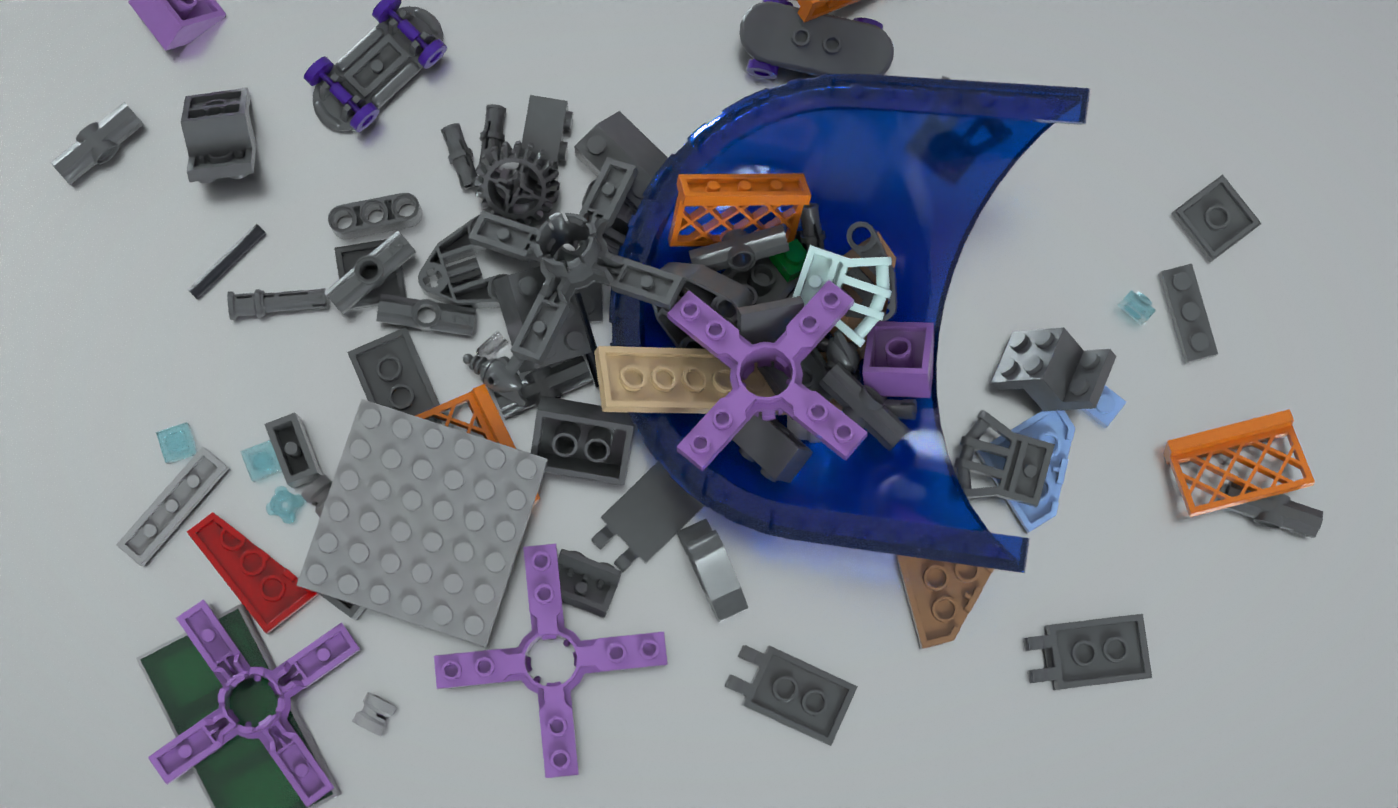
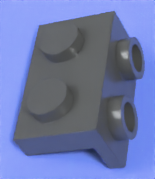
M561 549L558 565L562 602L605 618L622 572L615 569L609 563H599L586 558L580 552Z

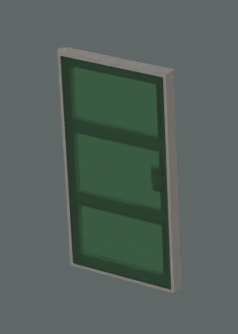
M243 604L236 605L234 608L216 616L250 667H264L269 670L276 668ZM186 632L136 658L175 737L219 708L218 693L223 686ZM249 678L240 682L233 690L230 697V709H233L234 714L240 720L238 722L240 725L245 726V723L250 721L252 723L251 727L259 726L258 722L264 720L269 714L271 716L276 714L275 710L278 705L279 695H275L273 689L268 685L269 680L261 678L260 681L256 682L254 678ZM292 697L291 710L287 720L335 788L309 807H306L260 739H247L237 735L192 768L211 808H317L341 795Z

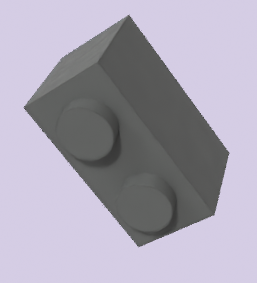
M530 95L522 138V149H526L529 143H533L534 148L532 152L535 154L539 150L544 149L545 154L542 160L553 159L554 163L551 168L558 169L560 160H566L568 142H564L563 139L565 130H571L573 112L568 111V101Z
M294 412L264 424L287 485L295 488L322 476L300 416Z
M759 412V417L753 415L732 438L740 447L739 453L751 462L756 461L762 467L760 472L767 479L775 483L777 480L791 483L813 454V451L778 419L775 418L771 421L762 420V412Z

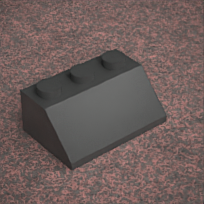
M620 111L596 124L574 146L575 156L597 177L607 157L636 166L638 174L626 199L644 218L677 187L678 174H684Z

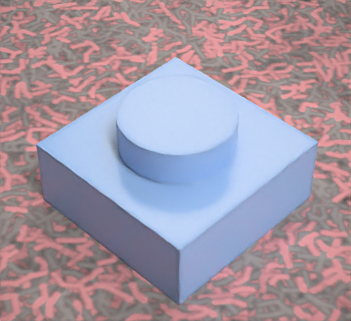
M1105 385L1096 408L1081 410L1106 428L1126 404V401Z

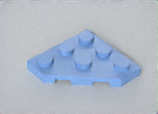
M1042 410L1011 429L1014 433L1055 444L1038 506L1033 507L1006 499L1027 533L1057 514L1059 496L1069 460L1068 455L1071 441L1075 432V426L1064 410ZM1002 436L990 442L1005 448H1009L1010 442ZM980 450L976 451L984 465L1003 470L1006 458ZM993 478L998 486L1000 479Z

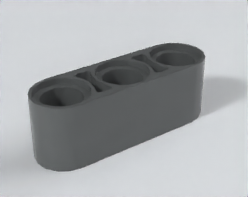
M399 193L338 205L330 211L328 223L337 237L353 239L413 227L421 221L422 209L418 199L413 194ZM403 205H414V212L410 216H401L399 210ZM381 210L384 212V215L380 221L376 223L368 221V215L372 211ZM343 216L351 217L352 223L349 227L345 229L337 227L338 219Z

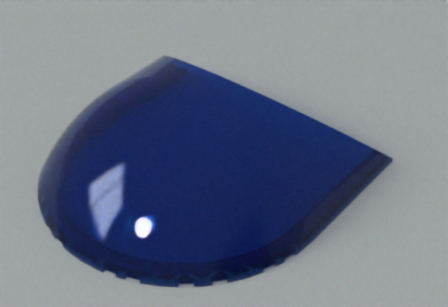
M824 74L815 78L787 81V84L755 92L723 109V113L708 124L704 123L687 138L688 141L675 154L672 153L652 178L642 194L644 198L636 214H632L627 227H629L624 245L620 246L617 255L657 269H661L669 262L692 264L689 251L704 246L670 247L668 243L679 193L676 185L678 174L804 173L811 192L809 203L819 204L822 230L826 231L827 237L824 240L826 251L843 256L852 250L847 242V231L852 224L862 221L870 224L876 232L880 233L896 256L895 272L898 308L893 318L887 320V322L934 323L933 379L930 398L887 396L888 399H916L917 402L915 420L899 419L910 430L890 451L869 432L864 441L846 461L822 442L810 443L808 440H801L813 451V454L791 483L779 480L775 483L767 479L760 472L762 467L756 461L751 462L744 458L738 451L740 447L733 440L723 448L703 472L677 451V446L706 414L628 412L632 422L636 424L645 439L643 441L656 460L660 461L670 474L669 476L689 495L707 508H711L736 524L754 529L763 534L797 541L1025 573L1030 538L995 534L987 529L963 491L948 455L940 422L937 398L939 331L945 300L954 270L966 240L981 211L1018 159L1055 123L1086 124L1090 89L872 74ZM764 205L748 206L746 209L753 213ZM781 205L777 208L783 213L794 205ZM685 206L684 210L690 214L701 206ZM718 206L715 209L721 214L732 206ZM739 212L728 221L735 225L744 219L745 216ZM770 212L759 219V221L765 225L777 216ZM707 213L696 221L703 226L715 217ZM801 218L798 224L797 231H803ZM783 223L782 225L786 234L788 227ZM721 224L709 233L711 235H719L727 230V228ZM751 224L744 231L750 234L758 228ZM689 225L681 230L679 235H689L696 229ZM867 228L857 229L853 236L854 242L859 245L868 239L871 233ZM723 269V270H720V271H716V272L722 274L726 269ZM611 288L609 323H612V343H610V346L676 348L657 321L652 304L614 292ZM830 331L825 336L827 339L832 337ZM862 359L858 369L862 378L860 382L864 386L862 374L864 359ZM775 415V418L787 428V415Z

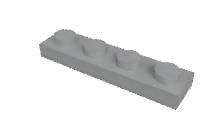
M202 446L116 546L143 567L229 468Z

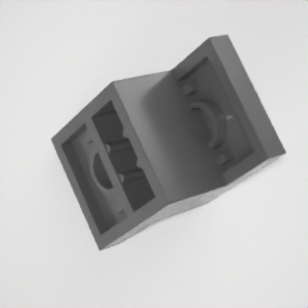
M248 88L185 96L181 127L189 156L187 165L189 182L210 183L218 178L225 177L240 179L254 173L256 142L249 115L250 95Z
M1064 327L1014 331L991 383L998 390L1024 388L1043 411L1093 409L1098 404L1117 356L1111 349L1084 351Z

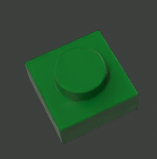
M798 239L788 243L790 251L769 257L787 282L800 276L808 253Z

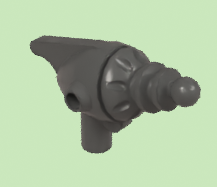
M839 329L833 333L834 336L830 339L824 337L816 348L826 352V369L830 371L839 362L860 382L862 378L858 369L860 365V358L857 352L858 345L853 341H846Z
M465 354L463 356V362L468 364L475 374H480L481 381L489 389L521 406L528 404V400L522 395V381L517 373L525 359L513 355L511 359L503 356L487 361L486 357L480 358L479 355L473 357L471 354Z

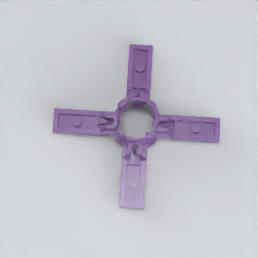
M828 280L786 326V331L775 343L760 342L751 344L739 334V330L691 291H688L667 313V318L731 369L730 382L732 390L725 398H720L678 444L677 451L703 472L753 415L759 417V412H762V420L771 421L775 419V411H778V416L785 412L846 461L864 441L868 432L818 392L811 391L802 384L803 372L800 363L854 305V299ZM771 361H774V367L783 371L789 378L786 381V384L789 385L787 389L779 395L772 397L757 396L746 389V383L742 382L754 371V363L756 362L759 368L763 366L771 367Z
M557 545L523 547L532 631L523 637L521 643L516 648L435 655L437 689L521 680L529 690L538 694L545 778L579 775L571 690L580 683L583 675L586 673L668 665L664 632H654L581 641L573 631L564 626ZM562 637L565 639L563 642L564 646L567 647L572 644L575 649L573 656L576 669L572 676L563 684L559 681L547 683L546 686L539 684L540 676H536L533 679L529 673L532 671L531 657H528L527 653L539 639L547 640Z
M204 599L176 618L223 687L222 689L220 688L218 693L219 708L148 757L166 785L176 780L223 747L225 743L239 735L247 739H260L306 807H309L333 790L335 787L295 732L287 717L291 710V697L361 650L342 622L275 669L269 670L264 667H250ZM249 678H254L256 682L260 681L261 678L269 680L268 685L273 689L275 695H279L278 705L275 710L276 714L273 716L269 714L264 720L258 722L259 726L251 727L252 723L250 721H247L245 726L238 723L240 720L234 714L233 709H230V697L233 690L240 682Z

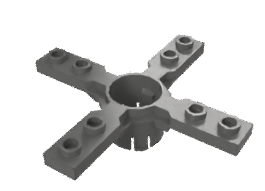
M607 157L579 214L565 213L568 221H565L561 212L554 213L549 217L553 225L552 228H550L547 221H545L540 229L485 211L480 213L468 237L472 244L525 262L532 260L539 262L541 272L546 278L511 348L514 356L543 366L570 311L569 302L575 290L586 288L594 282L610 286L614 292L668 310L674 307L685 284L682 276L609 253L608 244L602 237L605 230L613 225L638 174L636 166ZM574 240L588 241V247L582 254L585 261L584 264H582L578 257L573 261L567 262L570 269L567 270L563 262L553 259L555 253L564 244Z

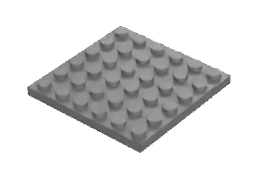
M361 399L297 586L486 647L548 459Z

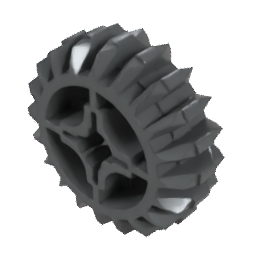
M520 140L515 142L513 149L507 141L502 144L501 150L496 146L492 147L490 150L491 155L484 154L481 159L483 164L478 165L475 170L479 176L475 177L474 185L480 187L476 190L475 195L479 198H485L481 203V208L490 206L492 208L491 214L496 215L498 213L503 218H512V221L518 223L522 218L527 226L531 224L532 217L538 221L541 220L544 216L543 212L549 213L553 207L551 203L556 202L558 199L555 191L559 190L560 182L554 179L558 177L559 172L558 170L550 169L554 163L553 159L543 161L544 149L539 150L535 154L532 152L534 148L533 143H529L526 149H522ZM505 163H519L518 167L512 170L505 168L503 170L497 169V167ZM528 168H531L537 174L541 185L538 184L537 180L531 178ZM519 173H521L519 180L520 188L518 187L515 194H513L515 187L514 179L516 180ZM493 182L505 192V199L499 195ZM519 198H536V200L527 204H515Z

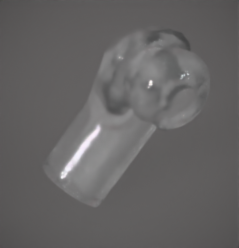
M496 331L477 348L476 355H479L480 358L486 357L487 361L497 358L496 353L508 341L499 331Z

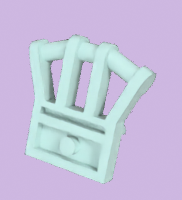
M810 245L793 297L801 296L805 306L828 280L840 289H842L844 283L873 293L870 307L854 303L849 309L866 315L854 330L841 319L835 325L848 338L861 347L866 342L865 336L879 320H883L885 313L882 312L886 298L890 299L892 293L889 284V266L892 265V257L850 259ZM876 266V285L846 276L850 267Z

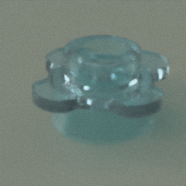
M279 486L275 489V494L271 501L267 503L266 512L269 515H277L282 518L284 523L290 524L295 521V513L298 508L304 505V498L300 494L294 495L288 492L285 486ZM283 502L288 503L286 508L282 507Z

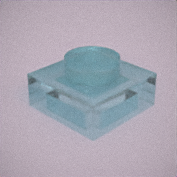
M1133 290L1126 294L1118 303V306L1140 325H1143L1156 311L1151 306L1152 302L1147 296L1140 292L1135 293Z
M187 422L156 432L164 461L167 464L194 456L198 452L190 425Z
M270 440L240 451L253 483L282 472Z

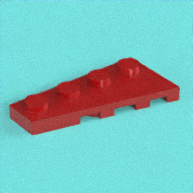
M214 512L187 531L191 539L266 635L319 595L315 591L297 586L299 578L271 558L262 549L254 545Z

